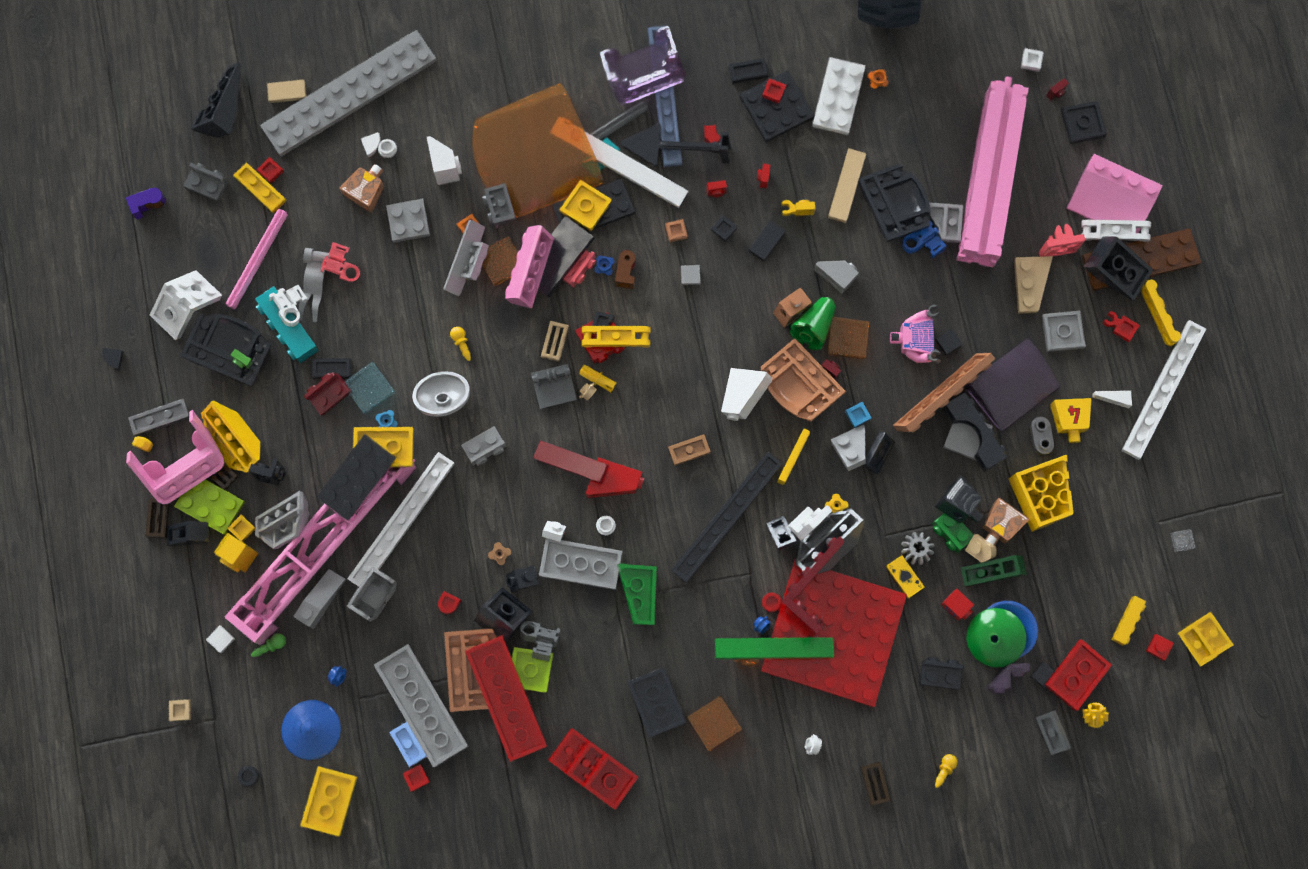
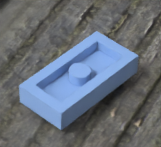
M407 722L390 732L409 767L427 757Z

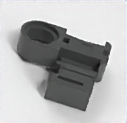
M531 621L522 623L520 626L521 639L537 644V647L533 649L532 658L549 662L552 648L557 646L560 629L558 628L556 631L542 628L540 623ZM529 628L534 633L526 634L523 630Z

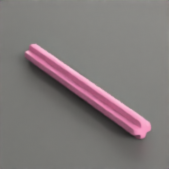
M278 209L229 296L226 302L228 307L236 309L287 217V213L284 210Z

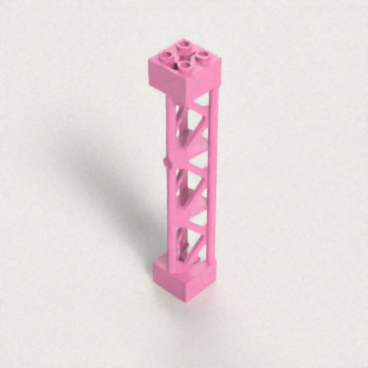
M413 459V467H390L349 521L335 512V514L317 523L330 508L324 504L305 525L299 537L292 540L251 589L228 612L225 618L254 643L261 646L264 645L266 640L278 629L273 624L274 620L395 481L401 485L417 468L414 464L415 460ZM334 522L336 524L335 527L307 557L305 553L313 533ZM304 538L296 558L291 554V551ZM287 556L293 560V562L275 571ZM293 570L295 573L267 605L263 603L271 581ZM262 587L254 608L248 601Z

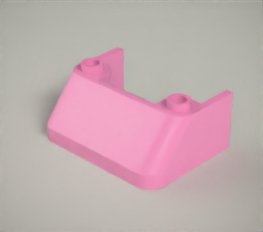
M193 410L189 412L190 423L196 429L192 435V442L196 449L167 468H164L158 461H149L142 466L131 451L127 453V464L153 497L161 504L172 502L219 471L224 465L223 455L211 433Z

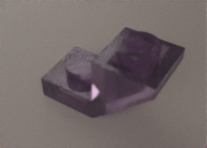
M1009 664L1005 666L988 685V690H994V693H1006V689L1011 688L1010 673H1012V677H1023L1024 673L1030 672L1029 664Z

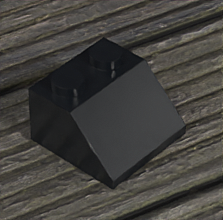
M502 587L481 607L474 622L483 629H493L497 637L503 635L505 643H507L518 631L521 624L526 621L532 610Z

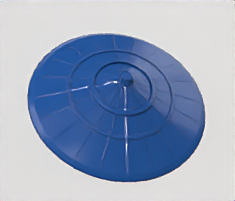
M1001 601L988 607L987 609H1006L1021 620L1026 630L1027 639L1025 649L1020 657L1026 655L1035 645L1038 636L1037 622L1031 611L1024 605L1014 601ZM992 635V641L998 642V636Z
M318 700L300 702L289 710L283 720L282 739L286 748L298 758L305 760L322 758L329 754L339 741L341 733L339 717L334 709L324 702Z

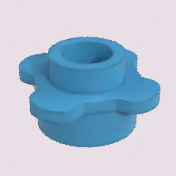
M388 410L376 415L379 427H397L393 411Z

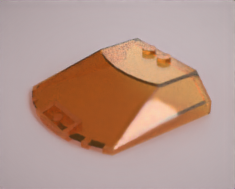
M561 83L501 107L475 120L472 147L479 176L486 188L506 183L516 217L568 198L580 180L591 187L603 183V177L596 156L569 95Z

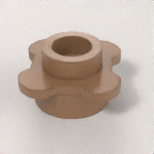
M497 542L494 544V549L488 553V557L491 560L494 559L498 565H504L507 557L511 555V550Z

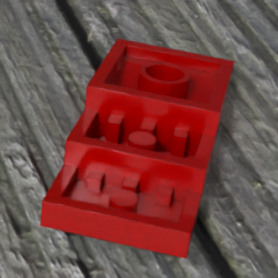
M573 728L570 729L548 760L615 810L638 779L637 775Z

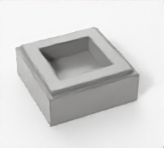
M700 265L681 266V286L700 285Z

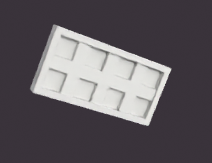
M829 58L812 127L845 135L849 134L865 69L864 65Z

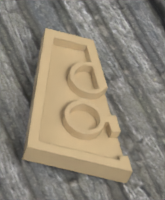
M1053 256L1015 257L1014 267L1018 314L1037 313L1039 311Z

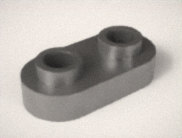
M1037 417L1030 424L1033 447L1039 455H1047L1054 448L1051 425L1045 417ZM1038 423H1042L1044 429H1040ZM1043 441L1047 443V447L1042 446Z

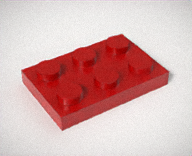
M1081 639L1069 652L1045 686L1074 711H1078L1112 664Z

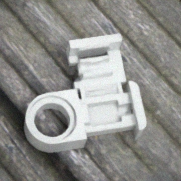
M299 285L286 290V294L285 289L282 288L278 290L277 294L272 293L269 295V301L273 300L279 308V317L283 323L289 327L296 326L300 321V313L295 306L297 305L296 302L301 300L304 303L307 302V297ZM288 313H294L297 318L294 321H288L285 316Z

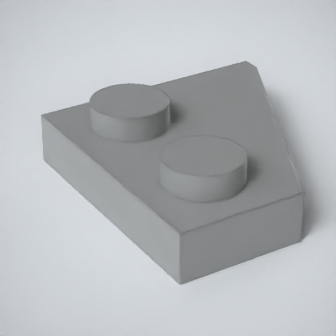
M929 203L930 217L934 226L939 231L940 239L943 242L960 243L963 205Z
M864 424L831 439L832 446L848 471L866 464Z

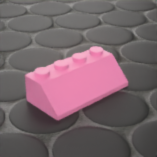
M543 226L528 227L523 235V244L521 250L517 253V263L511 272V282L505 291V299L512 304L528 308L533 306L554 237Z

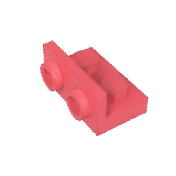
M586 250L563 281L573 288L577 284L580 285L585 278L584 274L587 269L591 270L596 263L595 253L592 251L590 253Z

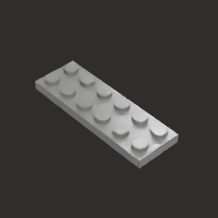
M408 644L374 664L433 767L438 766L468 747Z

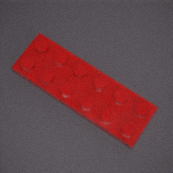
M503 635L465 650L509 761L511 762L547 747Z

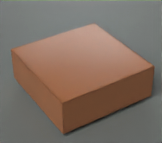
M683 219L665 223L669 243L688 238Z

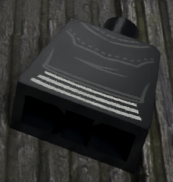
M962 476L951 484L935 505L938 510L959 523H962L968 517L978 523L984 516L976 508L982 500L981 496Z

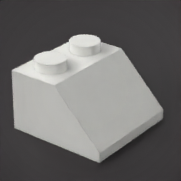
M431 136L427 137L437 184L441 185L460 181L459 174H462L458 156L454 157L452 149Z

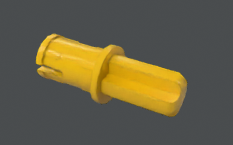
M586 365L581 368L579 373L595 383L594 385L597 384L610 393L617 383L602 375L603 372L599 373Z

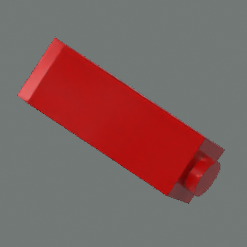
M598 457L597 461L609 465L602 484L590 480L586 497L594 498L633 494L637 492L638 488H642L645 478H642L641 471Z

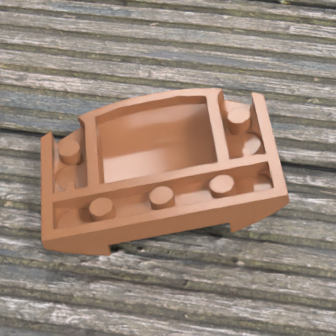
M793 339L761 366V371L767 372L772 377V382L767 389L773 398L788 412L799 418L807 419V421H813L846 393L796 339Z
M493 629L444 632L450 712L488 709L465 650L496 638L497 636L494 634Z

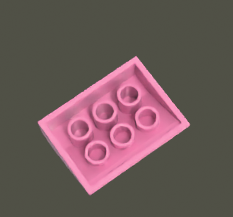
M1094 154L1089 160L1066 209L1090 220L1145 221L1163 185ZM1136 228V232H1135V233H1139V231H1140L1141 229H1140V228Z

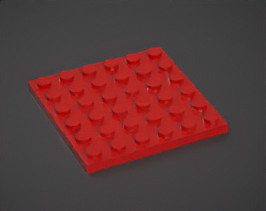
M796 559L794 560L783 598L789 593L787 588L794 581L798 583L802 579L800 574L803 570L795 563ZM831 570L816 574L793 601L796 603L799 600L807 607L805 612L810 616L812 614L816 615L822 621L820 625L823 628L816 633L782 602L771 638L833 637L834 658L764 659L761 672L875 707L907 594Z

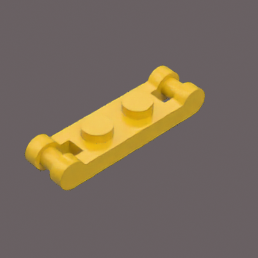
M1148 280L1141 289V293L1165 344L1173 346L1181 339V334L1175 331L1172 325V318L1167 314L1164 308V301L1156 291V281Z
M583 326L582 334H584V339L582 340V347L647 348L651 346V341L649 340L651 328L648 326ZM591 334H597V339H591ZM635 334H641V339H635Z

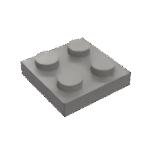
M423 199L386 205L393 243L430 236Z

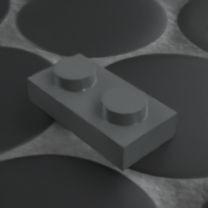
M1056 710L1036 717L1051 755L1071 748Z

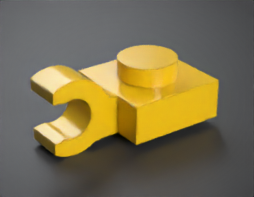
M789 200L782 201V206L789 207V210L782 212L783 216L795 214V216L814 215L815 202L801 200L799 203L793 204Z

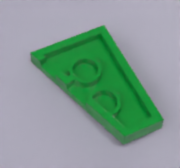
M617 564L633 624L653 626L655 624L657 567Z

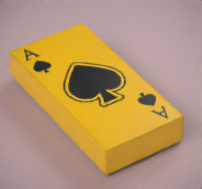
M902 555L886 566L903 593L907 594V598H910L924 588V585Z

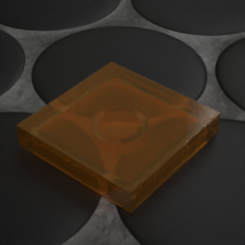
M509 236L489 246L487 256L482 263L494 287L511 278V272L517 263L518 251Z
M833 317L830 326L827 355L865 359L870 321Z

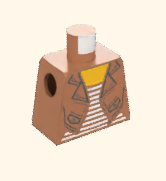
M375 164L369 172L361 167L358 168L340 186L339 189L342 195L372 213L384 188L382 180L379 179L383 170Z
M799 288L780 301L773 314L785 328L812 306V302L804 291Z
M998 498L993 503L982 527L989 533L985 540L992 545H995L998 540L1006 543L1029 521V518Z

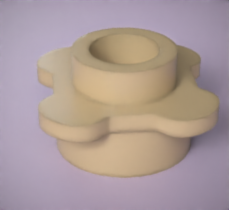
M586 383L579 391L582 393L579 398L590 399L597 390L594 387L595 383Z

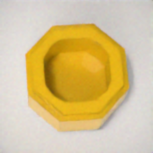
M139 436L135 437L132 443L134 447L145 452H150L153 447L150 440Z

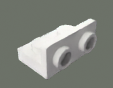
M828 505L822 510L818 508L814 512L810 507H807L788 527L802 540L832 510Z

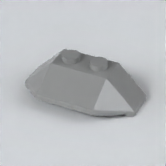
M299 491L255 517V536L261 538L273 549H278L299 537L309 518L308 502L304 493Z

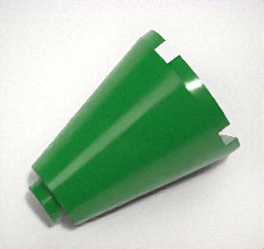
M821 297L792 323L790 327L791 336L801 345L803 343L809 345L808 348L811 350H820L825 343L835 313L836 305L834 301L829 297Z

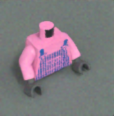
M931 305L928 310L918 312L906 319L900 327V332H890V344H901V353L916 363H929L933 361L939 364L941 360L935 359L937 355L942 354L938 350H934L933 318H931V316L937 318L941 315L939 312L934 314V310L939 308L937 305Z

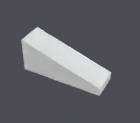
M1095 391L1092 394L1093 398L1122 407L1130 408L1132 406L1131 391Z

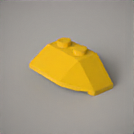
M211 401L201 413L205 427L216 442L226 465L230 469L249 472L251 464L256 465L260 460V441L238 412L220 403Z

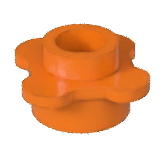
M884 70L869 72L868 78L871 80V88L876 89L879 86L886 87L888 85Z

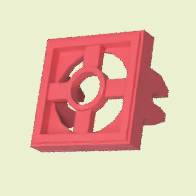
M1068 224L1064 225L1065 234H1063L1060 225H1058L1054 233L1056 239L1049 236L1040 249L1039 256L1047 257L1076 253L1085 241L1084 234L1074 236L1072 228Z

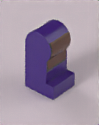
M150 188L126 197L131 213L136 219L144 217L142 212L152 208H161L166 202L165 196L157 188Z

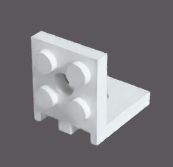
M193 271L164 283L150 316L177 340L182 337L193 312L219 301L222 295L201 274Z

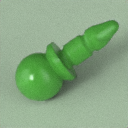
M281 633L272 635L270 639L266 640L267 644L254 650L251 657H257L269 650L273 652L275 649L284 647L286 644L285 636Z

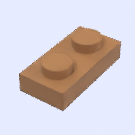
M704 434L668 447L674 466L711 453Z

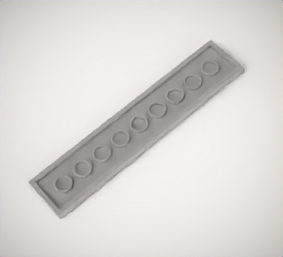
M415 30L260 126L281 157L437 61L436 57L418 31Z

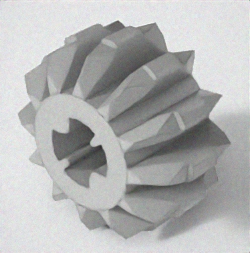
M916 532L912 533V537L907 535L905 537L907 542L901 543L906 548L901 550V553L908 554L905 557L906 561L912 558V565L916 563V560L919 565H922L923 559L928 562L930 560L928 555L934 554L930 550V548L934 547V544L927 543L931 538L923 539L924 533L922 532L919 537ZM917 544L919 545V549H921L918 553L916 552V548H914Z

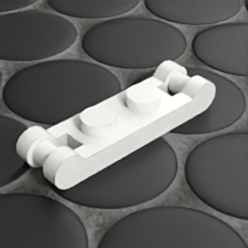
M1083 220L1081 225L1085 241L1101 240L1103 236H1117L1123 241L1148 242L1151 238L1149 234V229L1151 228L1150 221ZM1097 227V233H1091V228ZM1136 228H1140L1141 233H1135Z

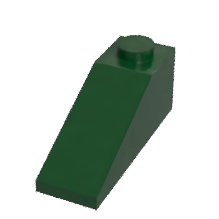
M1020 555L961 567L965 587L1027 575L1023 556Z

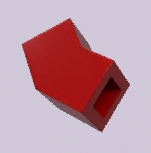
M716 125L704 126V139L706 143L720 141V136L716 133Z

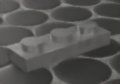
M181 399L128 417L133 435L136 437L189 419V410L186 401Z

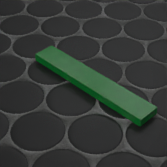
M833 637L715 638V659L834 658Z

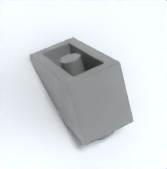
M845 260L817 262L814 271L841 294L855 281L859 274L857 268Z

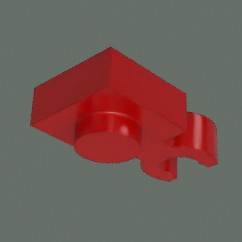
M1110 311L1107 315L1112 318V322L1105 319L1103 324L1106 327H1114L1115 329L1112 333L1127 342L1131 341L1140 325L1124 315L1119 319L1115 312Z

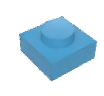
M863 402L845 411L854 428L871 420V416Z

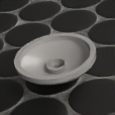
M437 372L419 381L413 390L412 398L415 407L421 413L435 417L447 416L458 411L466 404L470 396V388L467 380L457 373Z

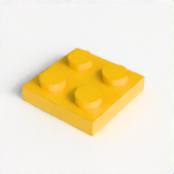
M580 180L560 208V212L589 231H592L611 204L612 199Z

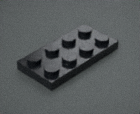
M622 179L595 188L612 199V202L593 230L635 214ZM566 200L552 204L559 224L565 217L560 212V208ZM573 221V222L576 223L578 226H580L581 228H583L585 231H587V232L589 231L588 229L584 228L583 226H581V225L578 224L577 222Z
M364 434L317 495V498L349 521L397 458L368 435Z

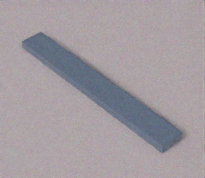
M666 26L648 27L658 122L661 124L660 140L680 142ZM662 149L664 167L682 165L681 150Z

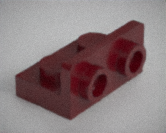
M334 372L324 375L321 378L322 381L317 385L311 386L307 390L308 393L304 395V398L310 400L322 416L352 392L341 376Z

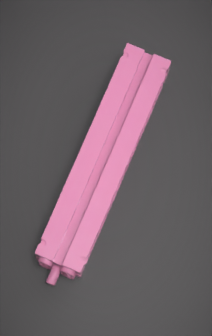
M1005 77L1004 82L992 81L984 96L957 261L977 262L979 265L994 267L996 261L1001 257V246L1004 240L1028 88L1020 84H1014L1011 87V77Z

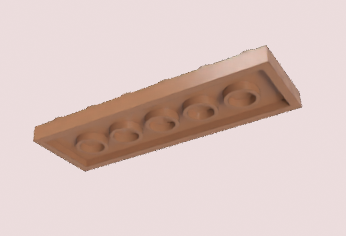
M976 353L899 419L893 427L899 432H915L921 427V422L935 415L934 411L947 405L949 403L948 399L953 395L956 396L961 393L964 385L976 380L979 372L990 368L991 362L995 360V357L992 353Z

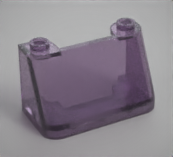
M669 26L660 28L654 33V44L622 57L620 52L613 48L600 52L607 79L619 103L626 104L678 84L685 79L686 72Z

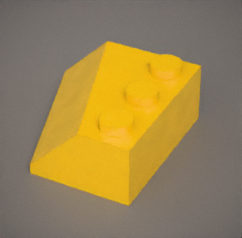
M1067 455L1020 471L1009 478L1023 514L1029 518L1027 523L1031 532L1073 515L1072 497L1068 483L1069 471H1067L1066 466Z

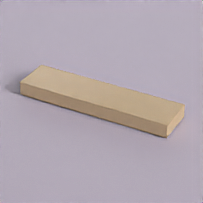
M848 148L828 218L846 223L866 153Z

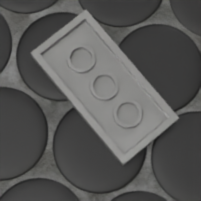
M546 538L539 577L616 590L619 574L617 564L621 563L622 551L563 540L559 542Z

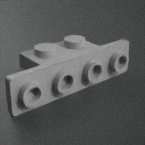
M469 220L443 288L445 291L456 296L461 295L466 279L477 280L481 272L482 263L487 256L489 245L480 242L485 227L473 220Z

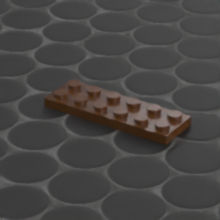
M1190 228L1152 237L1148 242L1135 241L1125 244L1153 269L1150 277L1201 264ZM1092 252L1082 255L1084 265ZM1086 270L1092 291L1109 287Z

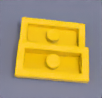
M1211 612L1178 632V635L1200 667L1234 645Z

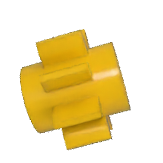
M1091 703L1088 705V709H1083V718H1085V723H1088L1089 726L1099 728L1104 725V721H1108V712H1106V707H1103V705Z

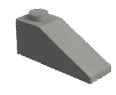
M329 569L304 599L293 617L314 629L346 579Z

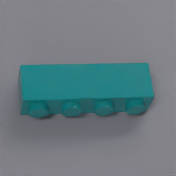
M273 286L255 298L258 303L256 308L261 315H267L269 318L266 321L272 331L274 329L278 331L279 335H277V338L282 345L287 344L289 347L287 352L290 357L302 363L319 350L300 322L294 327L286 326L279 317V308L273 300L269 301L270 294L278 293ZM288 313L285 316L288 321L296 319L293 313Z

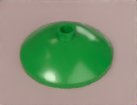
M990 608L980 612L972 619L967 629V644L970 652L978 661L987 666L1004 667L1012 664L1021 656L1026 646L1027 637L1023 623L1015 614L1006 609ZM992 635L998 636V642L992 641Z

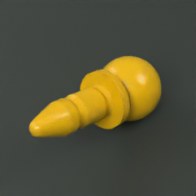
M454 327L450 332V336L455 341V346L459 345L465 359L470 361V351L465 343L468 341L465 338V331L461 327Z
M947 754L942 758V764L939 766L941 771L936 778V788H939L944 783L947 775H951L952 770L957 767L958 762L954 755Z

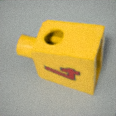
M1091 398L1054 400L1050 405L1058 433H1068L1069 443L1081 442L1080 433L1086 432L1090 426Z

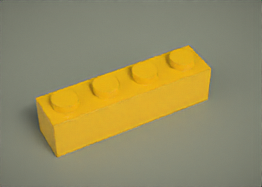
M1137 596L1131 597L1111 639L1112 641L1122 646L1129 643V636L1134 632L1135 624L1141 618L1140 613L1144 611L1146 601Z

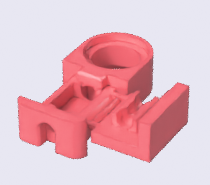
M333 242L329 255L323 260L320 271L323 273L326 270L340 275L339 279L347 282L356 281L360 276L359 268L347 262L343 264V261L346 260L344 258L345 252L348 253L349 248ZM348 268H353L356 271L355 278L350 279L346 276Z

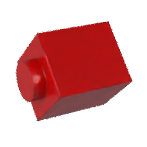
M955 589L940 604L957 621L961 618L965 620L973 612L971 608L974 606L958 589Z

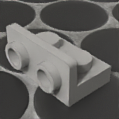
M495 426L461 446L472 465L477 464L479 466L485 463L489 456L501 454L506 444Z

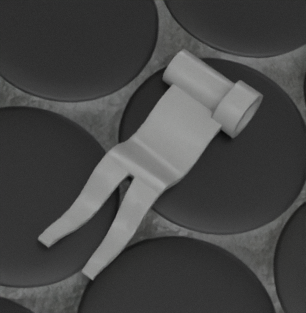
M305 248L303 262L307 263L304 274L303 293L307 297V302L311 294H313V322H317L325 270L322 273L320 269L324 258L329 253ZM302 300L299 304L300 320H302L307 302L304 303Z

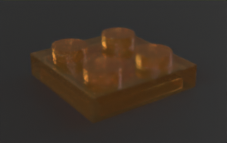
M721 696L687 717L708 751L742 730Z

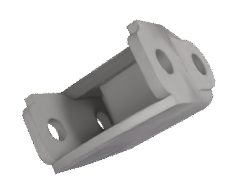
M373 567L351 598L347 607L371 622L378 618L396 591L397 583Z

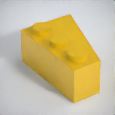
M226 533L214 551L216 555L221 557L219 560L221 563L237 573L240 570L246 573L259 554L228 533Z

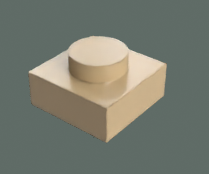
M191 700L169 701V721L191 720Z

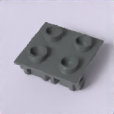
M568 364L531 373L540 409L577 400Z

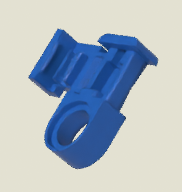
M929 221L930 225L928 228L905 236L902 246L907 253H915L923 246H928L931 250V258L933 259L946 250L947 245L938 236V229L936 227L933 228V223ZM914 240L917 245L910 248L906 245V242Z

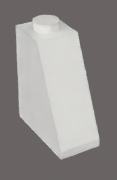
M731 368L721 412L729 420L738 421V419H746L772 382V377L767 372Z

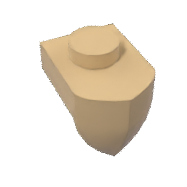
M974 534L965 551L980 562L990 561L997 554L996 546L989 543L979 534Z

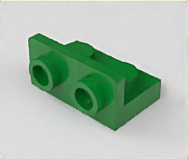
M945 513L932 523L934 532L939 537L942 536L947 541V547L951 551L955 550L956 553L968 545L974 536L963 522L959 523Z

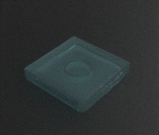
M373 362L345 381L352 391L349 395L364 415L396 393Z

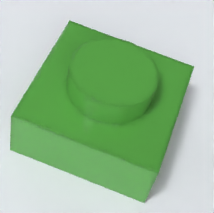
M236 349L231 353V357L234 359L232 362L240 368L244 366L249 369L252 364L250 358Z

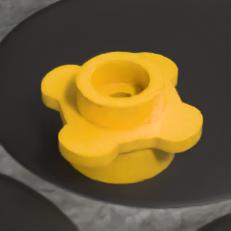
M834 494L832 499L825 504V506L828 505L830 507L831 513L848 508V502L843 501L839 494Z

